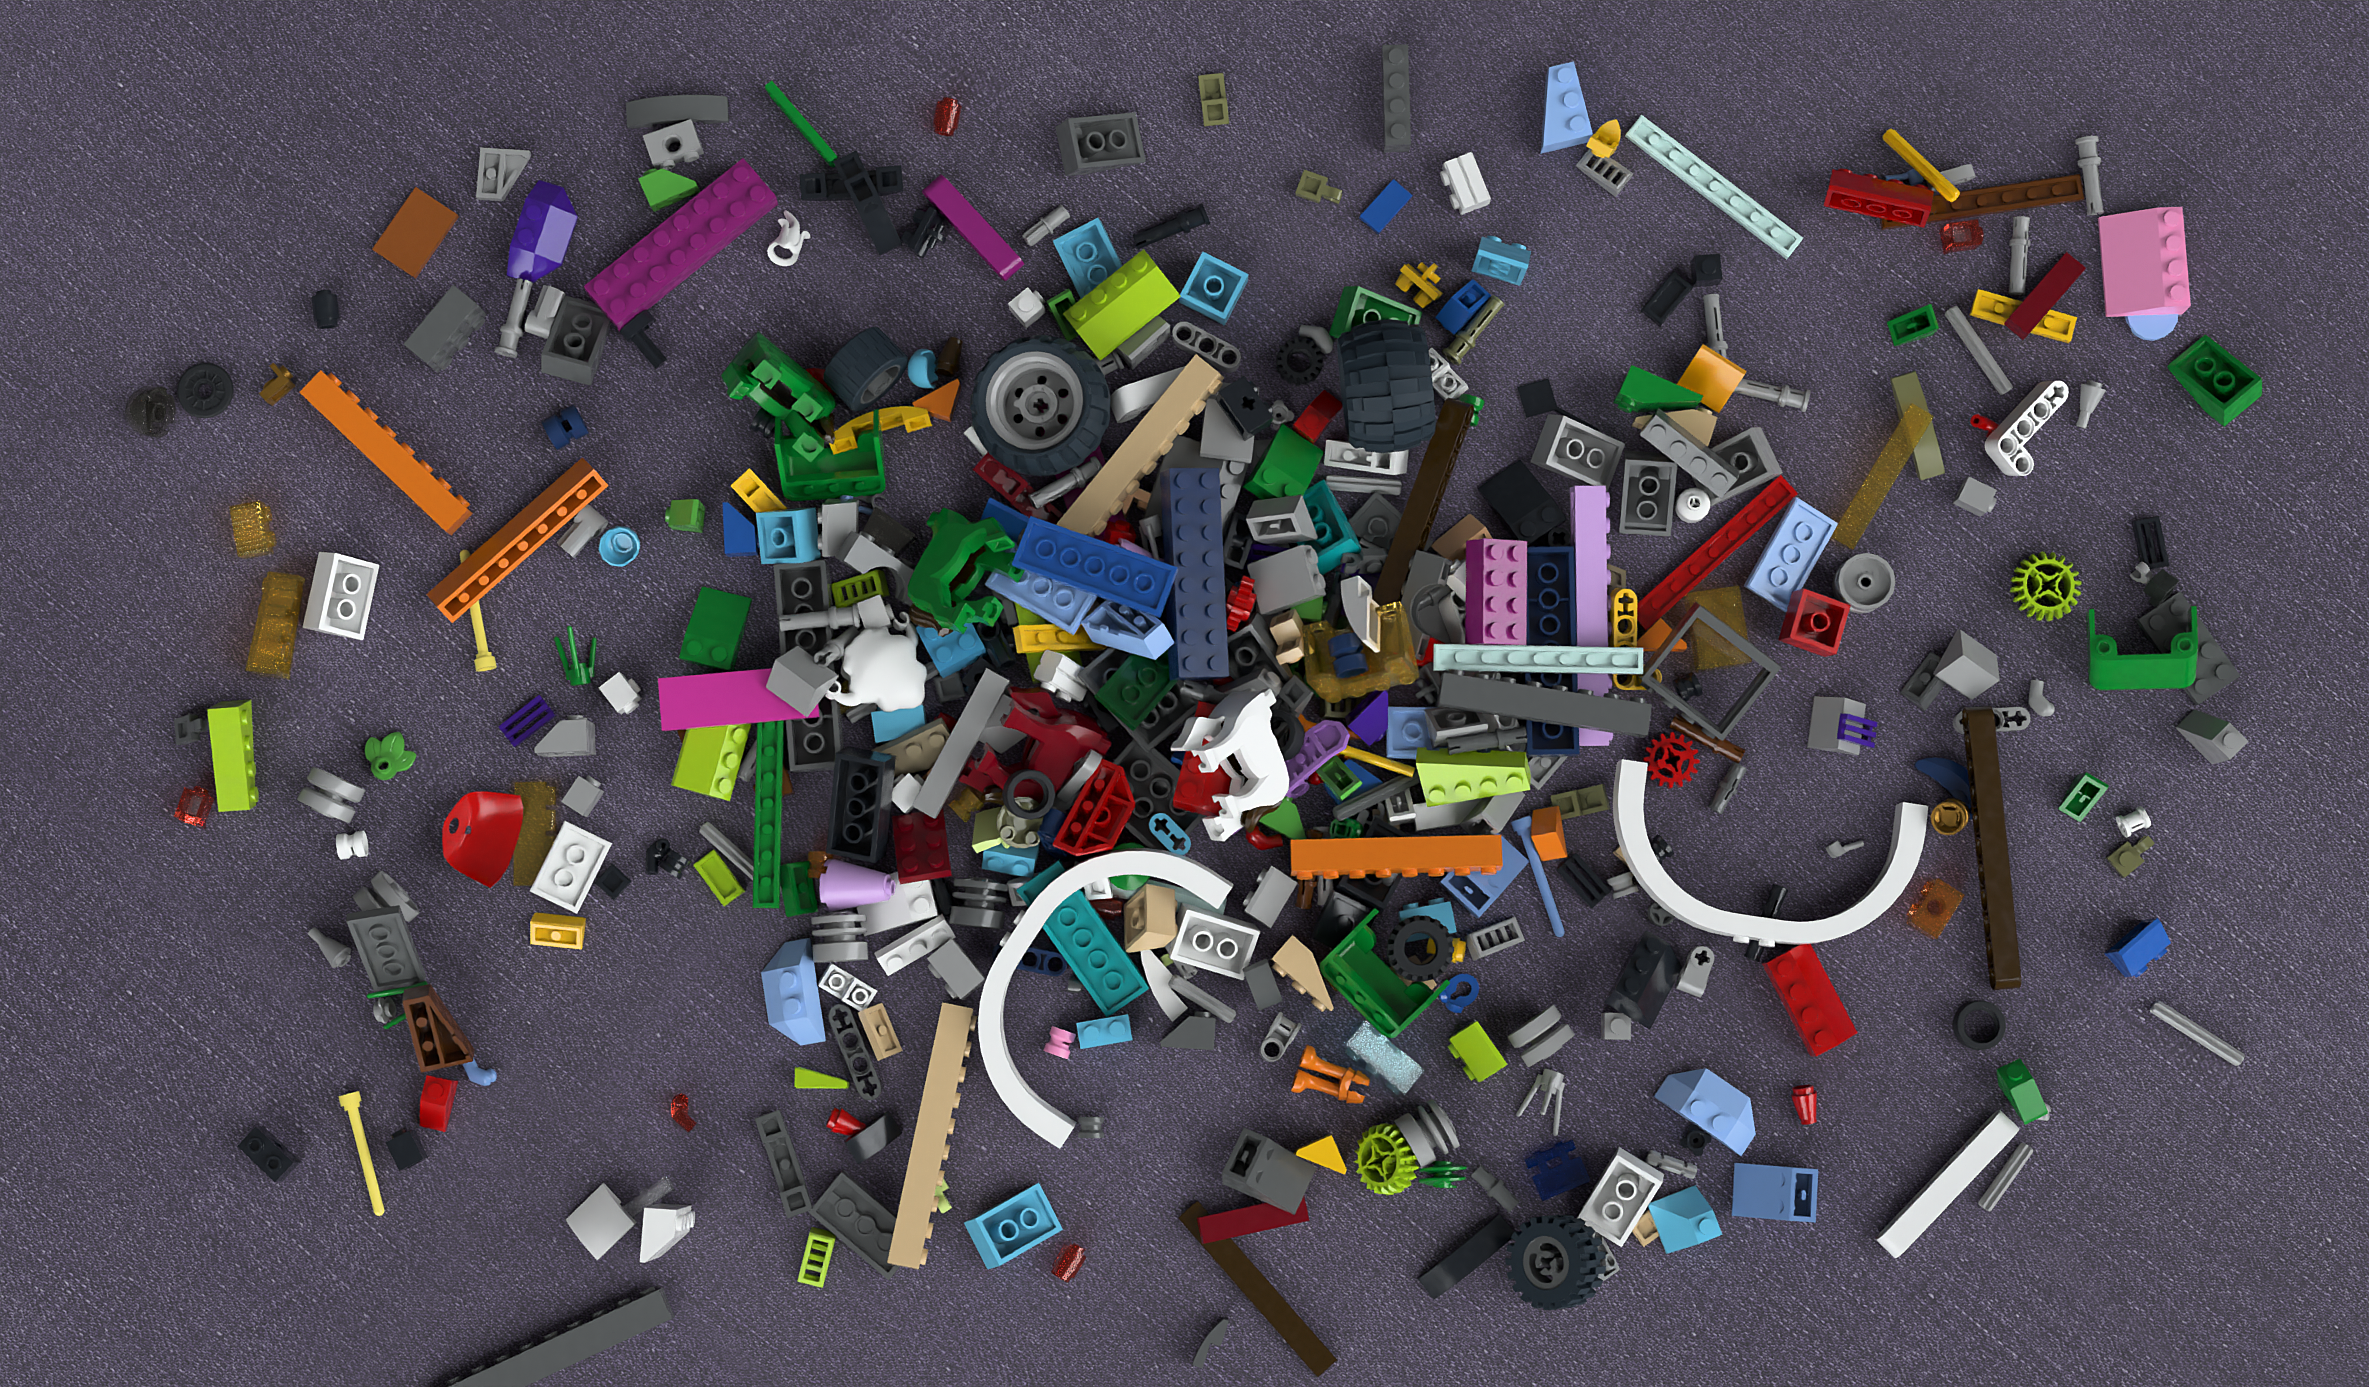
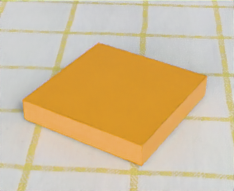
M1702 344L1677 385L1702 395L1703 397L1700 402L1719 413L1747 371Z

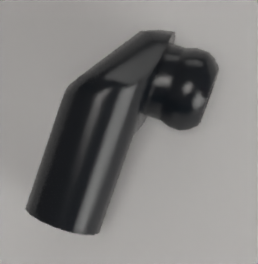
M658 839L646 850L645 874H658V862L667 854L670 848V843L667 839Z

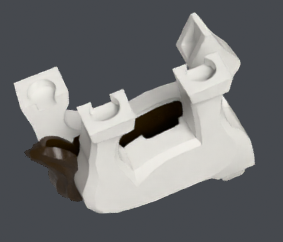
M1253 688L1232 692L1214 708L1208 718H1188L1182 733L1170 748L1171 751H1192L1194 757L1199 755L1202 763L1198 767L1201 773L1214 772L1220 764L1224 771L1232 778L1229 794H1216L1212 796L1214 803L1220 802L1222 807L1219 811L1220 816L1202 818L1211 840L1225 841L1242 827L1249 833L1253 832L1263 816L1279 808L1289 790L1287 767L1270 725L1272 716L1270 706L1276 703L1270 688H1264L1260 692L1255 691ZM1203 738L1209 741L1204 746H1202Z

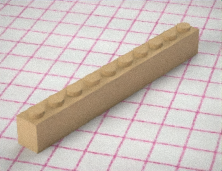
M1195 354L1056 525L1092 538L1095 535L1101 534L1105 530L1106 522L1112 514L1116 515L1122 509L1125 498L1137 491L1140 486L1139 481L1145 474L1149 475L1155 469L1158 458L1169 452L1173 446L1172 441L1178 434L1182 435L1190 425L1189 421L1194 414L1198 415L1205 408V401L1208 397L1220 390L1224 377Z
M942 1002L887 1261L888 1264L919 1270L920 1264L925 1265L928 1249H924L925 1238L931 1239L934 1223L929 1222L931 1212L936 1213L939 1197L934 1196L936 1186L942 1187L945 1171L940 1170L942 1160H947L950 1145L945 1144L947 1134H953L956 1120L951 1118L953 1108L958 1109L961 1093L956 1092L958 1082H964L966 1067H962L963 1057H969L972 1042L967 1041L969 1031L974 1032L977 1016L972 1015V1008Z

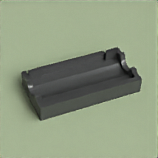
M842 1171L809 1213L885 1278L890 1280L901 1267L887 1263L897 1214L861 1183L850 1177L848 1172Z

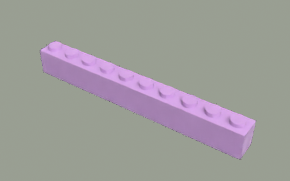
M1573 486L1570 488V545L1574 546L1576 644L1581 647H1608V637L1611 636L1612 632L1611 622L1607 621V611L1611 610V597L1607 595V585H1610L1611 572L1607 570V559H1610L1611 549L1610 544H1606V533L1610 532V519L1606 518V507L1610 505L1609 492H1606V486ZM1577 673L1578 689L1594 691V696L1604 697V693H1608V689L1612 688V674ZM1579 728V746H1609V740L1613 738V733Z

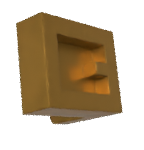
M275 363L269 366L278 377L265 383L263 390L259 393L272 406L295 387V384L290 380L293 377L290 371L284 365L279 367Z

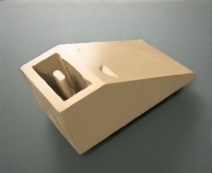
M1292 935L1271 959L1274 963L1271 968L1281 977L1287 974L1293 980L1291 985L1302 995L1305 992L1313 997L1311 1003L1321 1012H1324L1325 1009L1329 1012L1332 1011L1334 1007L1313 953Z

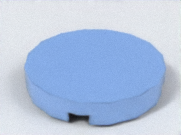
M2178 314L2125 316V319L2135 336L2143 340L2155 341L2164 338L2173 331L2178 322Z

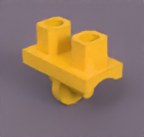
M1421 262L1417 268L1423 275L1409 263L1407 265L1404 264L1400 269L1402 273L1395 284L1402 291L1407 292L1415 283L1421 289L1413 298L1418 305L1424 308L1433 300H1438L1443 293L1428 281L1430 279L1437 284L1441 279L1434 273L1438 268L1435 263L1428 268Z

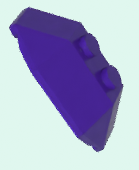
M539 180L526 197L510 244L507 268L508 277L523 279V281L528 280L534 283L539 278L563 265L578 220V216L563 187Z

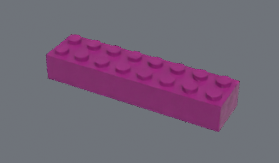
M742 158L594 277L584 288L590 298L620 332L639 313L651 308L778 205L777 198L751 166Z

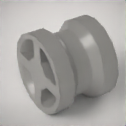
M1631 871L1607 879L1608 884L1613 887L1614 892L1612 895L1614 899L1639 891L1637 886L1633 884V874Z

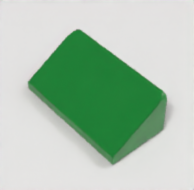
M809 861L781 865L780 884L786 916L793 917L818 912Z

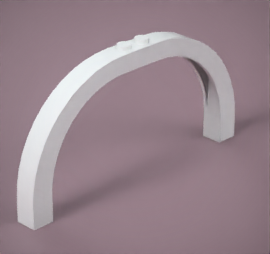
M1624 759L1617 762L1613 791L1614 825L1622 854L1631 872L1649 896L1673 916L1707 932L1731 936L1734 942L1749 943V939L1759 941L1760 946L1775 947V943L1790 945L1813 944L1850 934L1878 918L1895 902L1909 883L1918 865L1924 844L1928 806L1902 802L1897 804L1895 808L1891 846L1880 875L1865 895L1844 911L1822 920L1794 922L1737 914L1713 908L1683 891L1664 871L1651 848L1645 828L1643 811L1648 763Z
M1128 848L1095 855L1067 869L1054 879L1038 895L1026 912L1020 911L1013 922L1017 927L1012 934L1007 931L999 944L1003 948L989 971L979 1007L978 1033L984 1064L992 1084L1011 1112L1027 1127L1059 1149L1077 1122L1052 1107L1028 1086L1015 1067L1005 1040L1003 1009L1007 988L1013 972L1054 909L1075 891L1100 879L1118 875L1158 877L1182 886L1218 909L1233 887V883L1195 860L1180 854L1149 848Z

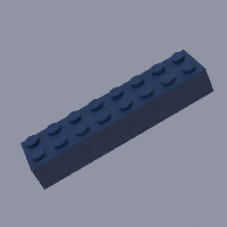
M1169 468L1160 472L1164 563L1178 567L1177 575L1166 601L1167 630L1175 642L1168 648L1169 679H1222L1229 677L1219 468Z
M1574 546L1527 547L1525 646H1577ZM1522 673V685H1526V681L1542 683V688L1552 689V685L1568 687V692L1578 693L1577 673ZM1523 719V726H1525L1527 734L1525 736L1527 737V743L1524 752H1526L1527 757H1576L1580 754L1579 728Z

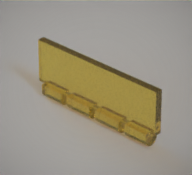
M515 782V795L521 796L523 804V822L514 850L513 886H532L556 839V836H546V831H556V810H546V805H556V787H547V782Z

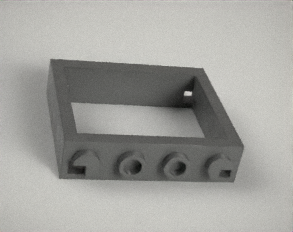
M1695 601L1645 664L1643 674L1638 676L1642 680L1640 685L1651 694L1654 691L1658 692L1663 696L1660 700L1671 709L1675 706L1683 711L1681 716L1691 724H1694L1695 721L1703 726L1701 729L1703 733L1712 739L1716 736L1723 741L1782 667ZM1697 617L1763 666L1762 670L1718 725L1652 676L1653 672Z

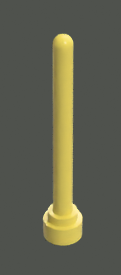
M468 550L460 552L461 563L470 556ZM478 600L470 607V613L478 650L474 663L476 671L481 672L495 669L497 666L495 657L492 656L491 652H488Z
M357 1091L339 1096L341 1107L344 1106V1110H348L374 1213L377 1216H381L384 1213V1206L358 1107H360L359 1102L362 1100L360 1092Z

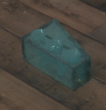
M1362 1020L1343 1044L1347 1048L1345 1053L1356 1062L1359 1058L1367 1064L1365 1069L1375 1078L1381 1075L1388 1082L1385 1086L1396 1095L1399 1092L1406 1094L1425 1071V1069L1397 1048L1383 1034L1381 1035L1366 1020Z

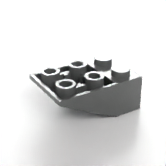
M1243 1128L1222 1172L1223 1185L1295 1215L1316 1171V1167L1269 1138Z

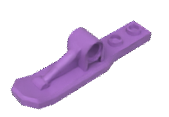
M1323 720L1304 733V743L1299 753L1292 759L1284 761L1289 776V790L1285 796L1294 799L1305 794L1310 787L1307 782L1309 776L1331 757L1346 749L1350 734L1341 722ZM1242 828L1238 829V830H1237L1236 832H1234L1232 835H1235V834H1236L1239 830H1241Z

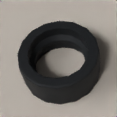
M1272 710L1271 726L1277 721H1284L1289 725V740L1280 751L1284 761L1290 760L1299 753L1303 746L1305 737L1303 725L1298 718L1287 712Z
M1023 769L1016 771L1008 777L1003 787L1002 796L1009 812L1019 818L1032 820L1041 818L1049 812L1054 804L1055 790L1049 777L1042 772ZM1024 779H1034L1043 788V800L1034 809H1022L1015 802V787Z
M1984 1000L1970 1001L1962 1005L1955 1013L1953 1031L1958 1041L1965 1047L1973 1050H1986L1998 1045L2003 1039L2006 1031V1021L2002 1011L1993 1003ZM1974 1010L1986 1011L1994 1020L1995 1028L1993 1034L1986 1040H1974L1965 1031V1019Z

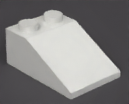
M898 872L889 874L896 885L894 895H891L887 901L857 906L858 914L866 915V922H860L862 928H867V932L863 933L864 936L939 916L931 880L900 884Z
M1618 1147L1577 1218L1586 1221L1584 1225L1591 1226L1596 1232L1622 1247L1663 1183L1664 1174Z

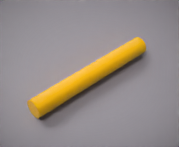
M1348 745L1346 749L1339 752V754L1409 777H1413L1415 767Z

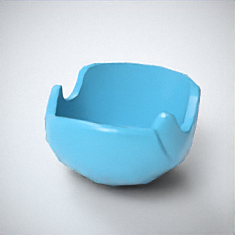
M917 350L908 362V376L910 381L917 387L935 388V385L931 383L938 380V376L934 373L936 357L931 350Z
M615 526L602 535L598 550L602 559L609 565L622 567L637 557L640 549V540L637 534L629 527Z

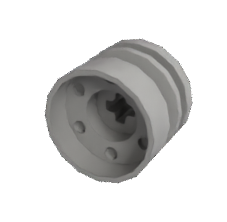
M830 912L811 918L812 925H824L823 930L812 931V935L824 937V942L813 945L814 963L868 960V942L857 941L855 935L867 932V928H855V923L866 922V915L852 912Z
M1433 1099L1426 1102L1430 1114H1427L1421 1105L1417 1107L1420 1116L1418 1121L1410 1113H1406L1393 1121L1410 1145L1417 1158L1416 1163L1421 1169L1436 1160L1433 1151L1434 1147L1437 1146L1445 1155L1449 1153L1444 1141L1447 1140L1453 1149L1460 1146L1452 1122L1445 1111Z

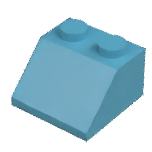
M815 507L756 513L761 564L803 563L821 559L820 550H818V526Z

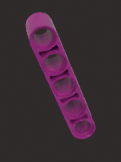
M942 174L922 190L928 201L1002 280L1006 282L1024 265V262Z

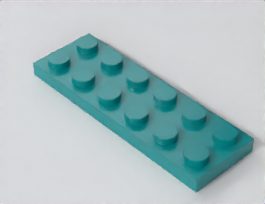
M1059 859L1017 888L1016 891L1029 908L1038 895L1067 869ZM1081 889L1063 900L1042 926L1106 1017H1109L1150 988L1147 981Z

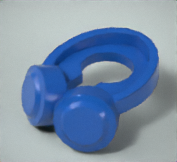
M1459 974L1450 979V984L1439 995L1442 1003H1445L1447 1009L1454 1013H1462L1463 1008L1471 1004L1479 993L1477 980L1469 974ZM1461 981L1468 982L1471 986V993L1468 996H1459L1457 999L1452 1000L1450 995L1456 991L1457 984Z

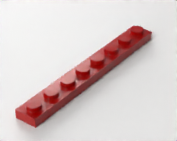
M1782 475L1774 480L1637 603V623L1645 631L1788 504L1793 497L1798 495Z

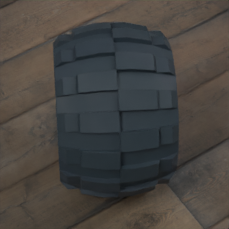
M1386 319L1368 321L1352 327L1350 332H1342L1337 340L1342 405L1348 442L1355 449L1364 448L1366 452L1391 453L1405 451L1420 446L1421 441L1431 440L1435 433V404L1430 357L1424 330L1418 324L1409 325L1407 321Z

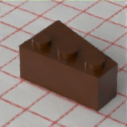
M431 984L404 989L402 1002L421 1073L473 1062V1046Z

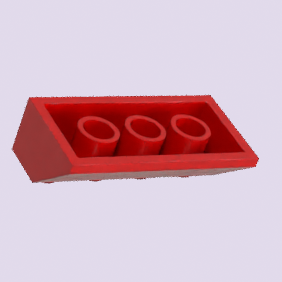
M1832 169L1824 206L1924 228L1931 211L1934 191L1928 190V187L1924 185L1909 186L1896 179L1886 181L1878 179L1877 176L1872 174H1863L1862 176L1853 174L1848 169Z
M1199 701L1195 717L1208 718L1217 705ZM1203 738L1202 746L1209 743V741ZM1186 751L1173 798V807L1207 816H1220L1219 811L1222 807L1219 801L1214 803L1212 796L1216 794H1229L1232 778L1224 771L1220 764L1214 772L1201 773L1198 767L1202 763L1199 755L1194 757L1192 751Z
M1811 944L1796 945L1762 963L1811 1057H1816L1838 1046L1858 1033Z

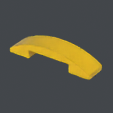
M900 406L879 409L882 431L904 424L907 433L932 426L928 411L924 408ZM873 411L847 422L834 432V444L829 443L833 455L858 448L856 442L858 435L862 431L873 429Z
M750 468L730 485L755 513L787 509Z

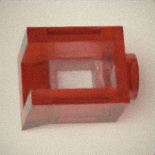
M1978 219L1948 223L1939 230L1944 255L1952 252L1974 250L1982 245L1984 239L1983 229L1979 227Z
M194 786L192 790L184 787L174 817L180 822L205 829L206 820L214 798L208 795L209 790Z

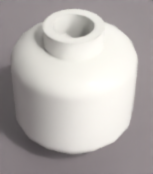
M1698 488L1684 490L1675 502L1677 516L1687 523L1701 521L1710 509L1708 495Z

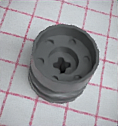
M968 877L954 879V886L965 888V893L953 892V897L964 900L963 905L951 906L949 924L1003 930L1005 912L994 909V904L1006 903L1007 898L995 895L996 891L1008 892V885L987 878Z

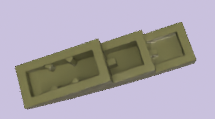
M1916 371L1891 377L1890 381L1900 425L1904 428L1909 453L1913 455L1918 479L1925 480L1944 474L1945 469L1938 441Z

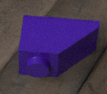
M1383 682L1377 685L1345 717L1347 726L1369 746L1374 741H1380L1388 729V692Z

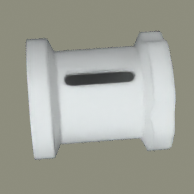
M2142 806L2137 807L2136 811L2130 814L2116 817L2117 825L2126 838L2138 829L2151 826L2149 816Z

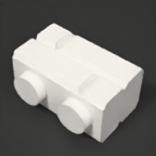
M1472 152L1443 163V171L1440 172V176L1444 186L1449 185L1452 194L1449 195L1454 210L1459 209L1460 214L1463 215L1490 203L1491 198Z
M1050 650L1044 651L1040 660L1041 665H1038L1033 675L1035 679L1042 682L1040 687L1051 693L1056 691V697L1070 703L1071 699L1079 702L1082 701L1086 694L1087 686L1079 679L1077 674L1084 668L1063 654Z

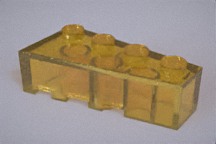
M268 571L267 577L262 582L263 595L258 608L257 621L245 671L262 677L290 679L305 578L299 575Z

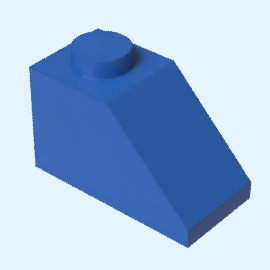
M1472 279L1449 299L1435 318L1441 322L1445 329L1455 334L1477 313L1491 295Z
M722 502L725 554L728 557L759 555L760 547L757 528L728 502Z

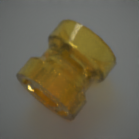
M968 787L961 791L959 801L953 799L948 804L965 823L971 819V811H979L984 806Z

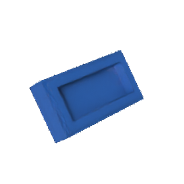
M1393 179L1359 218L1379 235L1413 195Z

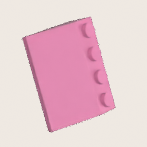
M2159 207L2098 218L2106 317L2183 314L2191 306L2183 208Z

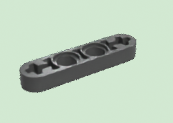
M835 1005L829 1011V1021L858 1093L865 1100H875L881 1095L883 1088L853 1012L846 1005ZM837 1009L847 1012L848 1016L844 1018L846 1025L850 1023L853 1025V1028L845 1029L840 1034L838 1028H843L840 1020H834V1016L837 1015ZM850 1032L856 1034L858 1042L853 1048H848L843 1043L844 1036ZM857 1057H864L867 1060L868 1066L863 1072H857L853 1068V1061ZM870 1071H872L873 1077H868L871 1084L877 1085V1089L874 1090L875 1095L873 1096L870 1093H864L863 1089L867 1087L865 1080L863 1079L859 1082L857 1078L858 1076L867 1075Z

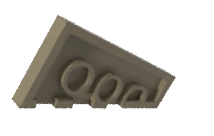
M939 718L871 751L896 755L894 777L933 768L951 735V731L943 719Z

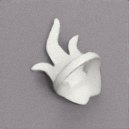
M785 210L784 215L786 219L781 218L778 220L782 227L779 237L769 245L767 250L770 260L780 266L793 265L798 259L803 240L810 239L808 231H803L800 234L798 220L789 211ZM780 245L783 248L790 249L793 256L787 259L780 258L774 253V247Z

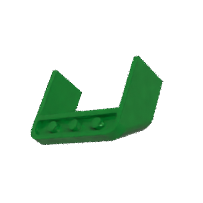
M879 409L873 410V429L862 431L858 435V448L833 455L831 448H824L812 462L792 448L797 441L794 435L784 436L781 417H775L774 445L782 491L787 499L805 501L840 498L842 495L853 497L881 494L885 490L884 448Z
M2191 606L2187 611L2188 632L2179 633L2172 639L2171 654L2117 655V644L2112 637L2108 635H2095L2094 609H2089L2086 614L2088 680L2090 685L2100 691L2184 689L2192 685L2196 678L2198 654L2197 606Z
M1374 908L1320 963V971L1383 1036L1395 1038L1440 995L1450 982L1446 979L1434 992L1423 982L1414 981L1407 986L1371 950L1376 944V936L1366 924L1379 912Z

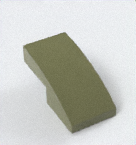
M1224 74L1199 75L1198 82L1204 127L1229 124Z
M1605 784L1551 796L1553 807L1559 806L1561 820L1610 810Z

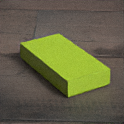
M715 849L693 864L724 907L745 892Z

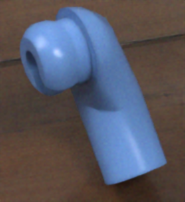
M474 1058L473 1062L462 1064L468 1078L474 1083L487 1086L497 1079V1074L493 1069L484 1070L478 1068Z

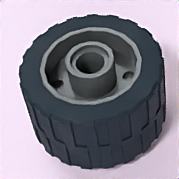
M879 327L867 328L851 338L833 356L824 371L823 381L851 410L861 411L880 400L896 384L906 370L908 357Z

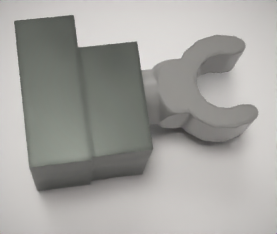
M2140 562L2135 567L2136 570L2130 574L2133 580L2147 584L2143 592L2151 597L2148 602L2156 608L2170 596L2179 580L2163 569L2153 576L2148 565L2144 562Z

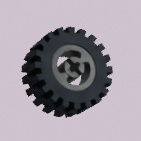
M1560 1214L1534 1217L1529 1219L1530 1222L1522 1223L1519 1226L1522 1231H1516L1511 1236L1516 1242L1507 1246L1506 1251L1512 1252L1511 1258H1505V1265H1511L1512 1271L1507 1272L1508 1279H1515L1516 1284L1512 1286L1515 1292H1523L1520 1298L1524 1302H1532V1307L1537 1309L1543 1308V1310L1576 1307V1305L1586 1303V1298H1593L1597 1293L1593 1288L1601 1287L1603 1282L1602 1279L1598 1278V1275L1606 1271V1266L1600 1265V1259H1606L1605 1251H1598V1246L1602 1245L1601 1239L1592 1237L1596 1231L1591 1226L1583 1227L1586 1221L1581 1218L1574 1219L1572 1215ZM1552 1245L1556 1246L1559 1250H1553ZM1546 1275H1552L1553 1280L1549 1279Z

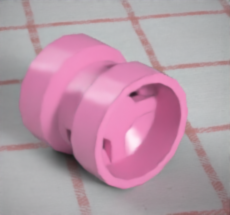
M1052 1026L1049 1033L1051 1036L1050 1041L1046 1043L1043 1051L1068 1059L1070 1054L1069 1046L1070 1043L1074 1042L1076 1034Z

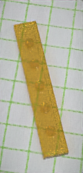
M1913 403L1909 405L1840 519L1831 538L1852 550L1854 549L1932 421L1933 415Z

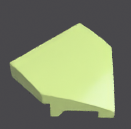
M1001 807L976 813L972 847L976 853L1000 843L1006 849L1010 847L999 836L996 828L997 816Z

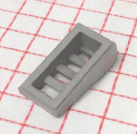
M1589 148L1576 167L1616 197L1632 178L1633 173L1610 157L1601 158L1591 152L1592 149ZM1594 155L1597 160L1589 168L1586 164ZM1603 162L1605 165L1600 172L1594 171ZM1611 168L1613 171L1606 179L1603 175ZM1617 174L1620 175L1621 178L1616 184L1611 182Z
M1516 917L1504 920L1464 937L1473 961L1525 941ZM1507 925L1513 936V940H1510L1507 935V932L1505 930V926ZM1497 929L1503 940V944H1500L1499 939L1495 932V930ZM1487 933L1493 944L1492 948H1490L1487 938L1485 936V934ZM1477 937L1479 938L1483 951L1481 950Z

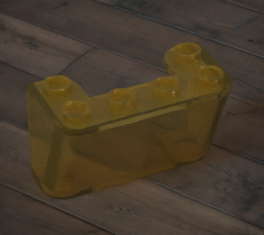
M1400 601L1375 608V612L1381 618L1380 651L1375 653L1362 641L1364 649L1360 653L1365 654L1369 670L1355 677L1340 679L1335 676L1332 663L1336 658L1330 655L1327 643L1333 637L1355 633L1352 627L1335 631L1327 620L1302 626L1307 683L1321 698L1327 702L1336 703L1343 698L1351 696L1360 697L1367 692L1375 690L1384 691L1391 686L1399 684H1412L1419 678L1420 675L1407 613ZM1396 611V613L1388 614L1387 612ZM1315 630H1325L1323 632H1313Z

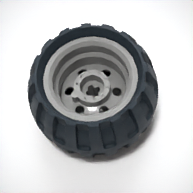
M1032 335L1031 337L1017 338L1008 342L1005 347L999 351L995 350L987 358V363L981 371H978L974 379L973 394L970 395V410L972 413V424L979 440L989 454L998 462L1019 473L1050 476L1060 474L1070 468H1075L1084 462V459L1091 452L1098 448L1110 420V392L1101 369L1083 349L1062 338ZM1040 376L1047 378L1046 383L1043 385L1037 382ZM1022 388L1024 392L1021 397H1016V390ZM1064 389H1067L1069 392L1068 396L1061 398V393ZM1043 402L1048 405V409H1044V413L1038 410V407L1042 406ZM1016 414L1023 416V420L1019 424L1015 423L1014 420ZM1059 415L1067 416L1068 420L1065 424L1058 422ZM1043 427L1045 433L1042 437H1038L1036 434Z

